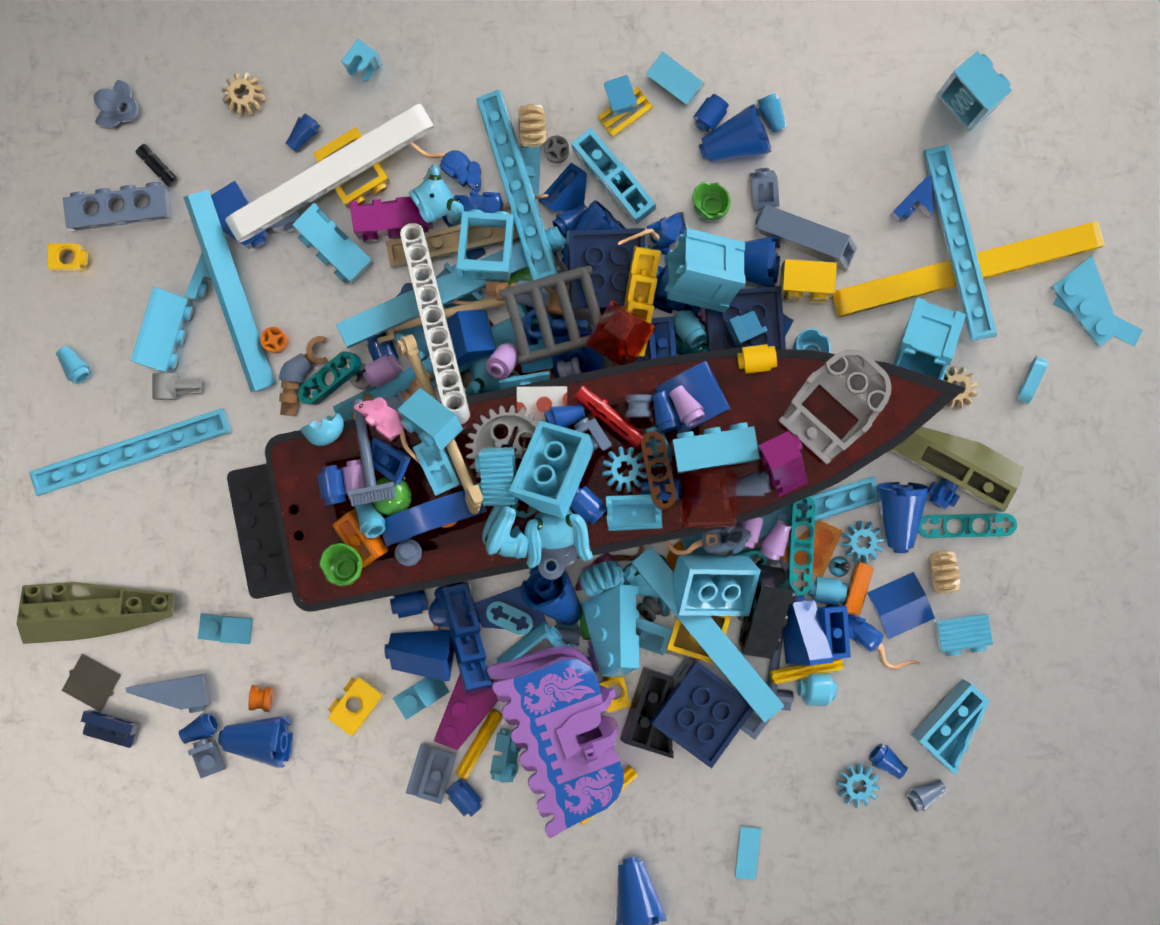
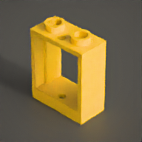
M354 127L315 151L313 155L320 162L362 136L358 129ZM379 163L373 165L379 176L346 196L340 185L334 188L347 209L350 208L349 202L357 201L358 205H362L366 201L365 198L372 193L378 195L387 189L386 185L390 181Z

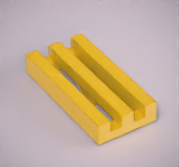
M636 87L633 92L635 96H638L636 100L637 106L643 103L644 107L614 129L611 127V125L629 112L612 117L606 121L605 118L612 114L609 107L597 116L612 138L653 108V105L649 103L639 87Z

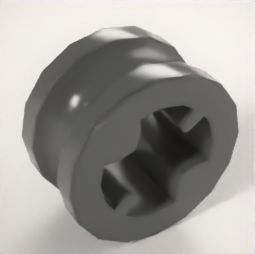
M649 596L643 599V603L637 605L639 613L650 622L656 619V615L662 613L660 605Z

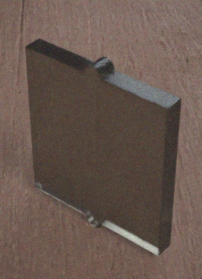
M82 653L74 669L69 671L70 676L61 691L101 712L109 697L114 695L113 690L121 674Z

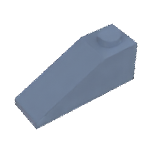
M206 674L126 687V693L181 710L189 708V713L205 711L204 706L211 704Z

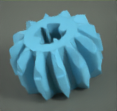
M619 447L620 457L617 458L612 451L609 452V456L614 462L611 463L604 460L603 465L611 467V470L604 471L602 474L603 476L613 474L614 477L607 484L611 486L616 480L619 481L616 487L617 491L620 492L622 484L626 483L627 491L631 492L630 482L633 481L637 487H640L641 483L636 477H647L646 473L638 471V469L646 468L645 462L637 464V461L643 457L642 453L637 454L635 458L631 457L634 448L630 447L628 454L624 455L623 447ZM622 462H628L627 466L631 464L633 470L629 471V476L623 477V473L619 475L617 469L621 468Z
M861 520L857 521V530L852 524H849L847 527L852 534L843 532L841 535L843 538L849 539L848 542L840 544L841 547L849 546L850 548L844 555L848 557L855 553L853 556L854 563H857L861 556L862 562L867 564L868 555L873 560L878 558L874 550L879 552L884 550L883 547L877 545V542L885 541L884 537L876 538L875 536L881 529L878 527L871 532L872 522H867L864 529L863 522ZM859 536L861 538L867 537L868 542L866 544L868 546L866 548L857 546V542H860L857 540Z
M609 560L594 564V566L583 570L580 573V583L587 596L595 597L620 584L623 585L625 581L624 573L617 561Z
M860 763L856 766V772H854L851 765H848V775L842 771L839 773L844 778V781H836V786L844 787L837 792L838 796L847 795L844 803L848 805L853 800L855 808L859 807L860 800H862L865 806H869L867 797L869 796L876 800L877 796L872 793V790H880L879 785L872 784L879 777L877 775L869 776L872 768L867 767L863 771V766ZM863 780L861 783L864 786L863 789L853 791L852 789L855 788L852 785L853 782Z

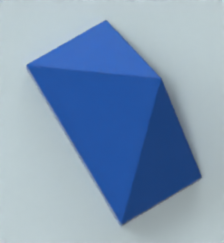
M570 163L544 192V194L549 196L539 198L538 201L553 212L570 210L582 203L584 204L587 173L573 163Z

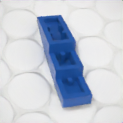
M463 583L443 587L442 593L447 620L465 693L488 689L492 683L487 672L486 654L479 634L481 628L468 584Z

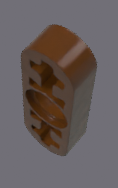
M649 432L643 436L641 448L652 501L658 509L669 510L675 505L677 496L665 439L658 432ZM650 439H655L657 443L661 442V445L657 446L658 457L664 455L665 458H654L648 461L647 458H653L652 449L650 447L646 448V445L650 444ZM656 464H662L666 467L667 472L664 477L655 478L651 474L652 467ZM670 481V484L664 485L666 493L668 495L672 494V497L668 498V503L663 504L662 500L656 499V497L661 495L659 485L653 487V484H663Z

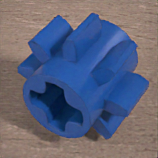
M942 478L939 483L932 482L928 489V494L932 495L929 502L946 510L948 505L955 507L960 498L955 493L958 487Z

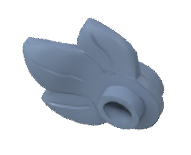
M117 80L113 90L101 89L94 94V103L101 110L95 120L97 125L104 128H114L121 121L129 122L137 117L139 112L138 105L132 99V89L126 82Z
M571 545L559 549L542 548L541 560L538 565L540 574L550 580L559 578L563 574L565 566L572 564L576 560L578 554L575 546ZM549 561L556 563L554 571L547 569L546 565Z

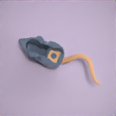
M729 525L704 532L702 539L694 542L684 551L675 549L669 541H664V543L671 552L677 555H687L699 547H703L708 554H719L728 550L736 554L744 548V545L751 538L752 532L739 526Z

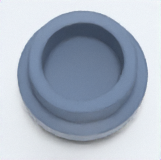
M407 539L401 541L395 549L397 561L404 566L417 564L422 556V549L414 540Z

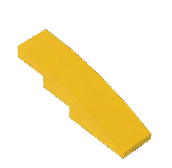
M634 246L621 323L619 353L642 357L645 355L654 310L653 300L658 280L656 274L661 255L659 250Z

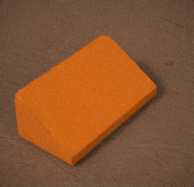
M356 509L348 512L332 524L344 544L353 547L359 553L363 562L362 569L388 552L387 547L379 536L367 538L365 534L360 532Z
M861 562L855 563L847 588L846 601L842 605L847 606L848 613L854 615L861 614L874 571L872 566Z

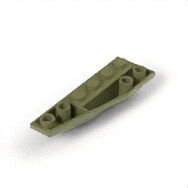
M920 427L907 440L890 450L939 479L942 478L951 482L959 490L998 512H1004L1018 489L1025 467L980 442L925 427Z
M78 582L23 585L16 624L23 644L101 637L143 627L172 617L174 594Z

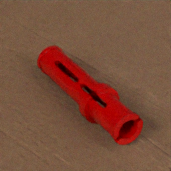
M584 384L574 396V399L589 409L594 418L596 416L636 449L645 434L610 407L605 398L602 400Z

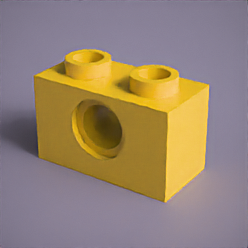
M359 676L356 680L352 677L343 688L346 691L341 700L336 698L328 708L331 714L327 719L351 737L355 735L385 695V693L362 676ZM355 697L359 699L361 703L359 711L349 709L348 700Z

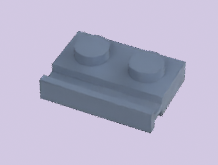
M421 743L406 794L441 804L457 754Z

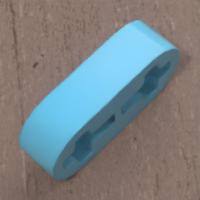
M1037 355L1035 356L1016 396L1017 400L1026 404L1031 402L1049 361Z
M496 601L487 608L486 614L490 622L517 635H526L533 627V619L529 614L509 604ZM499 605L502 606V612L509 615L508 620L503 617L495 620L491 609L498 608ZM524 616L527 618L526 623L529 624V627L522 628L519 631L517 630V624L510 620L512 617L521 619Z

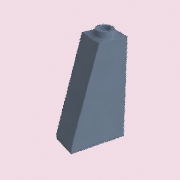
M765 205L763 211H759L755 220L756 229L761 235L778 237L780 243L824 262L837 263V267L845 271L848 270L857 249L850 235L769 205Z

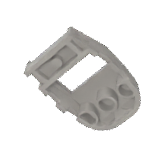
M858 350L841 351L809 376L792 400L783 417L780 418L779 423L793 435L797 434L800 441L821 459L824 464H828L833 457L848 448L872 426L875 418L889 401L891 395L889 376L867 354ZM818 385L824 388L859 420L842 440L801 405Z

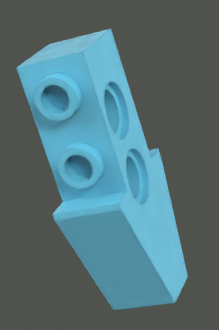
M592 128L588 129L571 143L573 152L604 187L606 193L636 225L656 210L655 202Z

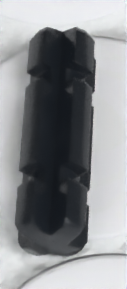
M142 144L137 148L136 154L142 160H145L144 163L159 178L161 177L165 185L170 187L177 181V176L169 170L155 153H152L153 151L146 144Z

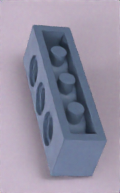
M149 182L145 184L146 187L136 188L135 185L121 186L118 191H111L109 188L97 189L95 194L86 195L85 192H72L70 197L63 198L66 228L73 232L172 219L169 189L165 185H161V182ZM141 197L148 198V204L144 208L137 207V202ZM117 200H122V208L114 212L112 210L113 203ZM92 203H97V211L92 215H88V206Z

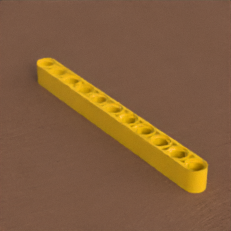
M1094 221L981 251L976 254L982 277L986 279L1105 246L1099 223ZM948 260L836 290L832 299L837 317H843L956 287L951 262Z

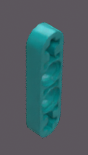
M810 496L804 498L805 504H809V509L804 511V518L809 517V522H796V517L801 518V509H797V504L802 503V500L791 504L790 507L791 529L789 531L787 578L796 595H805L812 586L816 506ZM799 525H805L808 528L809 534L804 540L798 539L795 535V530ZM800 550L807 554V562L804 565H797L794 561L795 553ZM793 568L807 569V574L801 573V580L805 581L806 585L802 586L800 591H798L796 586H793V581L798 580L799 574L798 572L793 573Z
M1007 513L926 515L921 518L918 534L924 538L1009 536L1017 529V521L1014 516ZM990 517H993L992 523L1002 522L1003 518H1006V522H1010L1011 527L1006 528V532H1003L1001 527L993 528L994 533H990L992 526ZM939 518L943 519L941 524L943 534H939L940 529H931L930 534H927V531L921 527L922 524L926 523V519H929L930 524H940ZM976 518H981L986 523V528L981 533L973 530L972 523ZM950 519H956L960 522V530L957 533L948 531L947 522Z

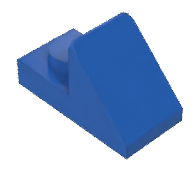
M929 175L889 215L892 219L898 222L902 217L906 221L916 210L913 205L928 218L933 215L932 178Z
M373 437L370 444L373 467L396 484H400L411 456L405 450L396 449L382 438Z

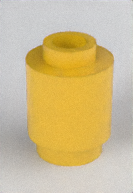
M768 344L742 347V353H737L739 369H744L745 374L771 371V368L777 367L775 346L768 347Z

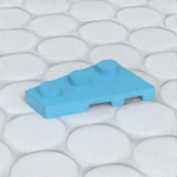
M1093 256L1087 258L1051 287L1097 347L1104 344L1120 331Z

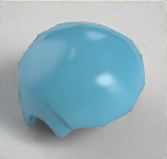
M817 328L803 330L796 337L793 344V350H815L831 353L832 351L829 338L821 334Z
M339 413L333 417L327 416V419L323 418L321 420L322 424L313 421L300 428V430L313 445H328L334 442L343 431V419Z

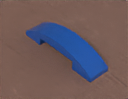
M463 490L384 518L385 531L382 535L386 547L456 521H462L485 513L487 510L483 506V500L479 513L472 514L465 502L466 493Z

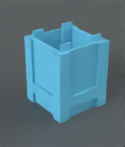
M686 228L685 232L676 239V242L679 243L674 251L668 252L665 260H668L669 282L664 291H667V299L725 313L736 294L745 285V242Z
M917 297L905 326L893 365L943 380L947 365H950L953 359L966 314L927 303V300Z

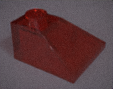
M612 300L585 345L618 365L634 363L655 331L656 326Z
M728 468L700 469L684 474L683 528L736 527L737 473Z

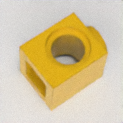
M48 243L47 269L52 272H84V266H87L88 254L83 246L72 243ZM72 252L74 256L72 262L64 264V255Z
M602 676L603 681H599V685L608 688L610 685L615 684L621 688V695L618 698L612 699L606 713L631 707L624 677Z

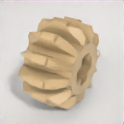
M248 72L244 73L242 79L238 73H235L234 82L229 78L226 79L230 87L222 88L221 91L226 94L222 101L225 104H229L228 110L230 112L236 110L237 114L242 116L244 109H246L248 115H252L253 111L251 108L253 106L258 110L261 108L257 101L265 100V96L260 94L265 90L264 86L257 85L259 79L256 76L250 79ZM244 89H246L248 95H244L243 99H241L238 94L243 93Z
M527 104L526 106H520L518 109L519 137L523 147L534 148L543 146L546 142L545 114L542 105Z
M955 366L950 367L949 373L945 371L943 381L953 384L959 383L962 387L966 388L947 404L948 409H951L954 403L958 410L963 408V402L969 406L972 404L969 396L976 397L978 395L976 391L971 390V388L978 386V382L970 383L969 380L973 378L974 374L970 373L964 376L966 372L965 367H961L958 374Z
M944 550L931 554L929 565L935 592L947 594L958 591L960 588V574L955 553Z

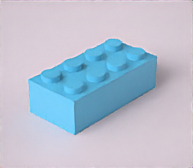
M978 51L953 71L937 93L969 131L989 116L1012 91L1009 87L1010 82L1003 74H998L992 68L993 63L985 54L981 55Z

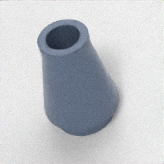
M758 470L737 480L730 481L732 496H765V493L771 492L767 471L760 472Z
M938 779L935 782L912 788L911 792L907 794V799L916 812L925 811L942 795L947 793L943 782Z

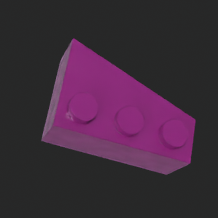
M411 196L398 197L396 200L381 202V199L372 200V203L358 205L357 201L349 202L353 231L359 240L363 239L364 243L378 241V237L388 236L389 239L401 238V229L409 223L419 224L424 233L434 229L433 222L427 223L422 218L419 208Z
M790 431L758 446L759 458L779 497L808 483L800 450L803 449L802 443L797 434L791 435Z
M459 674L434 742L458 751L499 701L492 685L488 689L465 693L461 675ZM490 678L492 684L493 682L497 681L495 679Z

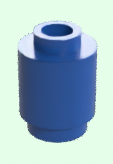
M712 94L710 98L707 97L693 116V119L696 121L694 123L695 127L704 133L716 129L727 114L726 109L729 107V104L716 94Z
M386 333L367 340L368 344L366 346L373 361L384 355L389 356L391 354H394L395 358L399 359L392 341L378 344L377 338L387 336Z
M336 465L321 468V473L317 474L321 500L325 501V506L346 502L345 495H348L345 490L342 469L337 470Z
M586 486L583 489L578 487L570 505V508L576 514H579L585 522L589 521L592 525L607 510L603 506L604 502Z
M425 590L394 595V599H390L392 614H398L399 618L423 614V611L429 610Z
M461 778L445 791L449 796V801L463 817L467 814L472 817L482 808L480 802L483 799L467 781L464 782Z

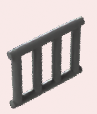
M591 265L499 290V295L502 299H505L520 352V355H518V363L520 365L611 340L610 333L605 331L591 281ZM579 278L595 330V334L581 338L565 282ZM554 285L570 341L556 345L540 289ZM529 292L545 348L531 352L515 296Z

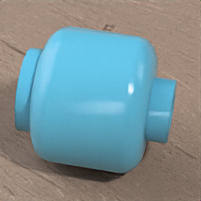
M812 673L806 678L799 680L797 694L802 697L806 705L827 706L836 698L837 684L827 673Z

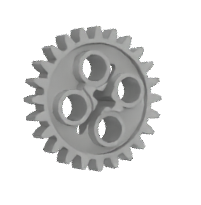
M511 405L509 413H506L503 406H500L499 414L490 409L491 418L487 419L481 415L480 418L483 424L481 426L473 424L477 433H468V436L474 439V442L466 444V447L473 449V453L468 454L467 458L475 460V457L479 456V452L484 448H503L504 444L509 445L514 427L518 426L519 431L514 440L513 447L517 449L515 459H523L527 448H523L520 445V437L525 433H530L533 436L539 421L533 422L535 413L532 412L526 417L525 408L522 407L519 413H516L514 405ZM504 424L509 430L508 435L505 439H497L494 430L498 425ZM475 462L470 466V469H475ZM480 472L476 474V478L481 477Z

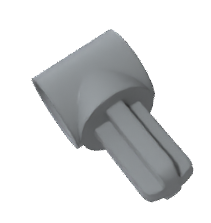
M152 373V399L175 400L178 394H200L202 391L200 379H178V376L174 373Z

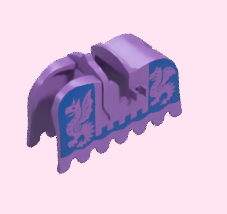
M570 646L548 647L514 660L487 666V672L491 678L504 679L493 682L492 688L499 701L509 702L503 706L502 715L509 725H518L511 731V739L515 746L527 748L520 754L519 761L524 770L536 771L529 777L528 785L533 793L545 794L536 803L540 816L545 818L553 815V819L545 825L547 837L552 838L571 826L606 810L618 799L624 785L623 769L614 749L616 745L614 740L619 730L617 721L614 718L600 714L608 709L612 699L616 697L614 688H606L599 685L597 676L588 658L582 652Z

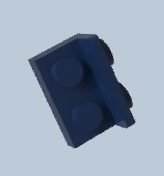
M91 709L83 711L80 721L85 723L83 735L127 748L133 746L139 723Z

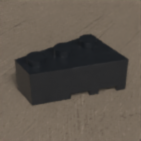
M756 564L761 571L749 616H743L738 643L744 655L773 659L775 650H778L780 647V633L782 628H785L787 625V611L789 605H792L794 602L795 591L792 589L783 568Z
M643 666L620 740L625 744L674 759L672 739L649 723L673 691L672 676Z

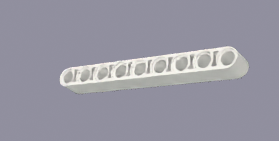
M421 104L415 105L234 212L225 221L237 242H244L427 134L434 128V125Z
M409 223L401 229L400 236L441 403L456 414L462 425L469 419L470 411L428 245L422 227L416 223Z

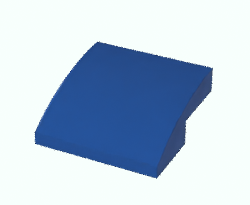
M673 316L652 318L644 357L622 353L623 365L654 358L676 356Z
M706 361L655 387L657 393L667 391L673 403L669 393L682 385L704 408L705 417L697 424L687 427L685 423L679 421L681 427L677 429L678 433L687 432L730 409Z

